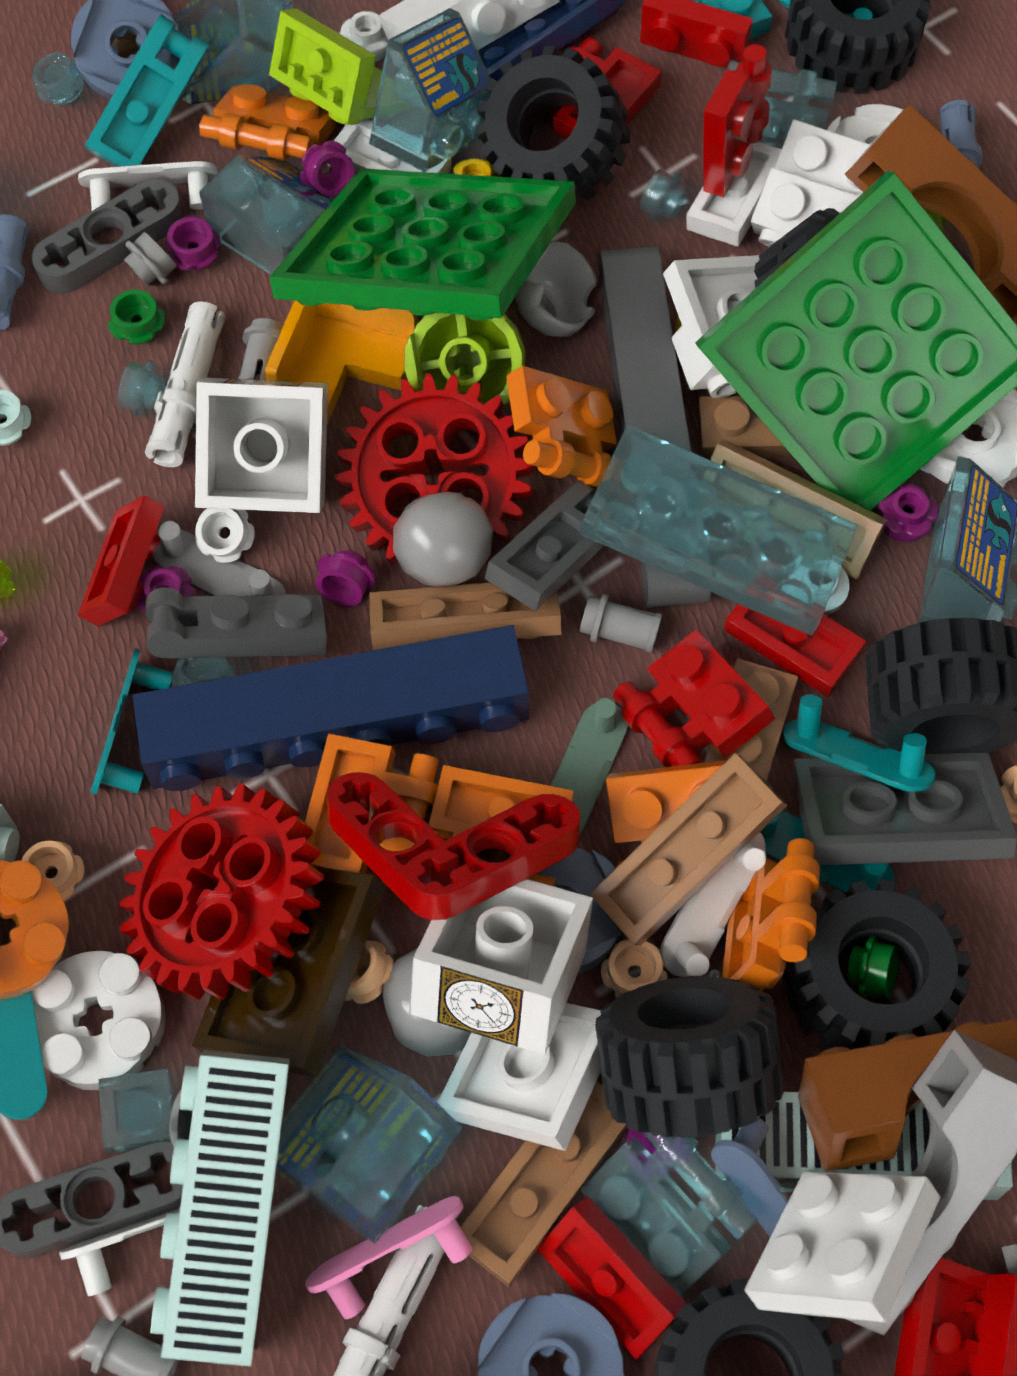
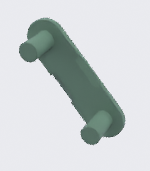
M609 698L597 700L595 704L589 706L584 711L554 780L550 785L574 790L573 802L580 811L579 837L585 829L628 729V724L622 719V709Z

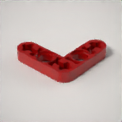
M351 772L336 778L327 789L328 823L332 830L411 911L420 917L430 920H445L465 912L567 858L576 850L579 843L580 811L574 802L556 794H540L531 797L444 840L383 780L375 775L364 772ZM369 806H370V821H369V812L365 809V808H367V807H369ZM396 837L409 839L414 843L412 847L403 851L387 850L379 844L386 839ZM486 849H501L511 854L512 857L503 862L491 863L483 861L477 857V854Z

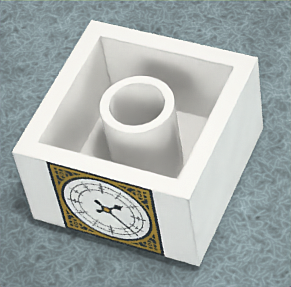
M205 378L198 381L196 391L195 508L320 513L325 504L328 383Z
M525 879L457 916L445 920H431L413 957L410 1014L545 1055L586 954L593 898Z

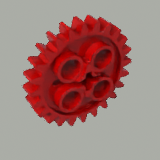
M426 374L423 382V391L415 392L405 378L401 380L402 397L396 400L383 389L378 391L383 406L378 413L363 405L359 408L367 425L364 429L352 426L346 427L345 431L356 444L355 449L345 448L337 451V456L343 463L351 466V470L336 474L335 480L339 486L353 489V491L339 499V503L345 511L360 510L349 524L356 533L372 528L365 541L372 551L377 550L388 542L386 558L394 565L398 562L393 552V527L399 518L392 515V505L398 497L407 493L424 497L441 492L459 493L465 489H475L483 494L480 506L483 507L493 528V535L506 542L511 539L503 522L506 518L523 521L525 518L523 510L514 503V500L532 498L533 495L531 486L518 480V478L528 476L534 473L535 470L533 465H529L524 461V458H516L523 454L524 447L529 441L527 436L510 437L515 432L512 414L498 419L504 407L502 399L498 395L483 405L481 404L483 399L481 384L474 383L464 395L461 394L460 383L456 375H451L444 390H438L432 375ZM471 430L479 434V442L468 453L458 454L448 449L451 438L459 431ZM408 434L418 438L417 448L408 457L394 458L389 455L390 445L398 436ZM441 463L445 472L439 474L438 484L429 485L424 475L431 474L432 464ZM483 465L489 467V471L485 475L460 472L477 469ZM387 472L409 475L394 478L389 482L382 481V475Z
M239 784L233 795L223 787L216 786L212 794L211 803H208L198 794L192 795L190 803L191 813L186 816L175 808L169 810L172 827L167 832L157 827L150 829L151 836L156 845L152 851L136 849L134 855L144 863L141 872H132L124 876L126 882L136 887L135 894L119 901L121 908L134 915L120 926V932L134 939L126 949L127 953L141 961L139 970L156 980V983L177 995L183 992L195 1000H201L205 992L220 1000L225 999L229 983L244 992L249 991L251 971L255 969L268 978L273 976V966L270 957L275 952L289 958L294 955L292 947L286 939L291 932L308 934L310 928L299 919L302 910L314 909L319 907L320 901L307 893V887L324 880V874L310 865L322 854L321 849L308 840L314 832L313 829L298 818L300 813L282 799H277L263 788L255 793L244 784Z

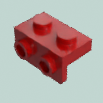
M941 1257L917 1289L912 1302L904 1309L894 1376H1016L1017 1275L1013 1273L987 1274Z

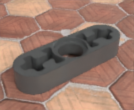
M163 179L142 181L41 240L32 253V262L41 285L53 293L63 294L75 291L124 262V259L131 253L125 245L128 240L133 243L143 232L147 233L155 242L166 237L170 227L176 221L183 218V210L177 189L173 184ZM155 204L158 208L164 209L157 212L154 208L149 206ZM129 217L133 218V222L135 225L138 223L139 225H137L136 227H132V223ZM114 227L123 231L121 238L114 243L100 244L94 241L96 234L105 228ZM84 244L88 255H84L82 247H78ZM61 260L64 264L69 265L64 268H60L59 265L53 263L55 261Z
M167 1141L151 1143L12 1190L0 1199V1246L17 1257L25 1259L36 1258L180 1208L183 1185L171 1184L173 1190L166 1194H162L155 1184L134 1189L140 1203L130 1207V1191L120 1176L122 1172L130 1170V1177L136 1183L153 1178L157 1174L156 1163L166 1160L172 1166L174 1146L171 1142ZM94 1181L110 1183L115 1192L114 1204L110 1211L98 1219L83 1218L77 1208V1199L81 1190L87 1184ZM61 1193V1208L71 1224L69 1228L62 1230V1222L56 1217H52L36 1223L33 1227L34 1237L28 1241L18 1232L11 1231L10 1226L21 1221L20 1209L26 1206L37 1215H44L59 1210L52 1198L54 1195Z

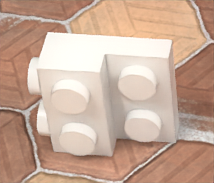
M793 119L776 166L770 169L751 219L753 232L760 234L758 241L769 247L814 212L820 209L824 211L826 208H832L841 213L863 192L844 174L870 144Z
M759 255L674 260L664 271V278L682 326L671 339L690 390L708 389L712 398H723L737 392L697 347L695 342L755 289L754 281L757 280L754 269L755 263L759 261Z

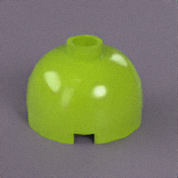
M435 313L425 315L416 325L413 334L410 335L405 346V373L415 392L423 391V382L426 374L432 375L438 390H444L451 375H456L460 383L461 394L465 395L469 388L477 382L481 384L483 390L481 404L484 405L487 401L498 395L502 399L503 405L510 401L506 375L521 366H525L526 349L518 328L505 313L502 318L482 321L469 319L466 315Z

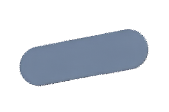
M757 1118V1121L741 1127L734 1141H718L712 1149L711 1156L716 1166L768 1236L771 1237L788 1203V1199L780 1190L781 1185L757 1154L768 1132L767 1124L760 1118Z

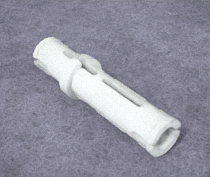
M199 301L190 305L184 332L178 345L167 386L164 392L160 391L154 405L157 413L156 422L147 443L145 454L147 458L151 459L154 458L156 450H158L154 463L164 467H178L183 462L190 430L192 429L193 422L196 424L197 382L208 376L218 336L226 318L221 310L216 313L215 320H213L217 306L208 302Z
M419 1205L415 1211V1214L426 1209L427 1207L425 1206L424 1208L423 1206ZM434 1233L403 1250L401 1248L396 1250L356 1330L349 1328L342 1342L347 1348L333 1376H383L386 1369H394L400 1357L396 1349L445 1252Z

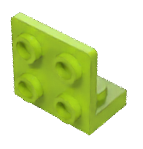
M297 8L280 11L269 75L288 86L290 93L295 97L314 102L327 110L331 119L347 125H357L361 120L378 116H396L400 111L420 107L422 94L376 68L374 65L377 55Z

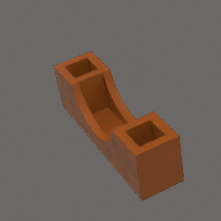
M908 104L844 175L862 192H865L889 170L897 175L922 208L936 212L954 224L970 247L974 260L975 274L1017 325V203L1007 197L979 170L978 166L971 159L965 157L950 143L930 120L923 117L913 106Z
M1017 1019L992 1024L977 1021L969 1022L955 1028V1030L1017 1061ZM953 1030L923 1037L905 1034L894 1037L884 1044L853 1050L845 1047H835L819 1053L816 1057L806 1058L798 1099L825 1172L895 1158L905 1118L913 1109L922 1104L913 1087Z

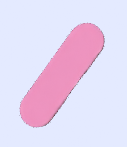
M457 1196L445 1198L334 1256L310 1274L305 1282V1286L310 1293H319L326 1290L343 1318L350 1319L364 1309L365 1303L349 1277L363 1271L365 1265L398 1248L403 1250L434 1233L451 1262L457 1263L462 1261L473 1251L472 1245L455 1220L463 1209L462 1201Z

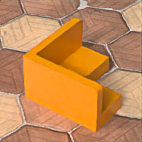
M294 301L265 368L266 380L328 383V424L347 377L401 390V380L407 379L405 373V346L410 335L413 334L416 325L419 323L418 315L410 313L409 310L378 308L362 311L355 309L352 305L323 303L316 306H305L298 301Z

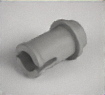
M257 318L252 321L251 326L244 330L242 338L247 346L238 379L255 380L256 375H260L259 380H266L265 368L283 328L280 322L269 318Z
M603 593L601 599L589 596L580 632L591 635V642L596 643L598 637L652 653L662 614L657 612L654 614L610 602L609 595Z
M119 1316L114 1321L105 1317H101L87 1339L81 1355L82 1359L92 1363L91 1371L98 1375L105 1369L117 1376H173L180 1362V1359L161 1358L162 1346L126 1329V1320Z

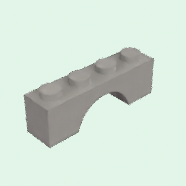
M955 1029L913 1087V1090L927 1110L930 1136L926 1152L910 1176L928 1177L939 1194L940 1199L886 1322L846 1319L881 1335H885L901 1311L912 1302L917 1289L942 1255L952 1247L960 1230L985 1196L995 1188L999 1177L1017 1154V1061Z

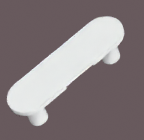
M191 161L94 168L80 172L78 182L80 185L90 188L92 210L111 200L110 188L133 187L135 184L148 179H163L171 184L188 183L190 208L204 210L209 208L208 181L218 176V167L210 162Z
M760 832L680 908L660 947L662 961L666 960L664 966L672 974L680 977L702 976L708 971L709 959L725 931L724 928L743 892L745 893L755 871L760 870L766 862L765 840Z
M180 1208L74 1244L59 1252L60 1258L65 1260L76 1257L88 1296L107 1291L112 1288L100 1248L163 1226L166 1214H180Z

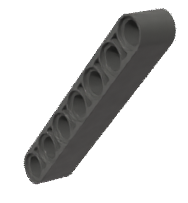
M657 245L600 250L598 266L601 298L645 604L647 608L709 603L711 596L709 562L675 347L671 339L673 334L659 248Z

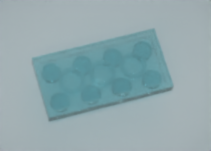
M627 425L582 520L578 534L812 636L820 624L858 524Z

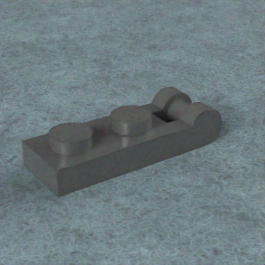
M578 480L489 561L484 579L532 610L537 611L609 541L614 542L621 536L629 523L632 513L617 502H613L610 505L596 497V489Z
M163 587L151 591L146 599V616L150 622L146 631L147 647L153 655L159 658L326 655L327 634L322 594L182 596L179 591L173 588Z

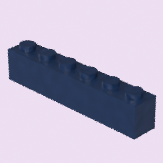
M514 625L132 694L142 767L153 789L163 788L168 791L188 790L199 785L201 780L228 776L232 779H248L260 775L266 768L292 764L295 767L319 765L328 734L388 746L416 740L425 744H436L451 739L459 732L480 728L486 732H500L514 727L519 721L529 720V692Z

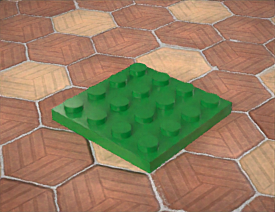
M360 168L269 277L273 299L294 300L305 306H316L323 303L352 305L355 309L362 311L378 308L409 310L410 313L420 316L435 313L466 315L469 319L478 321L502 318L576 204L574 181Z
M889 170L695 342L703 354L820 487L869 511L1017 386V325L897 175Z

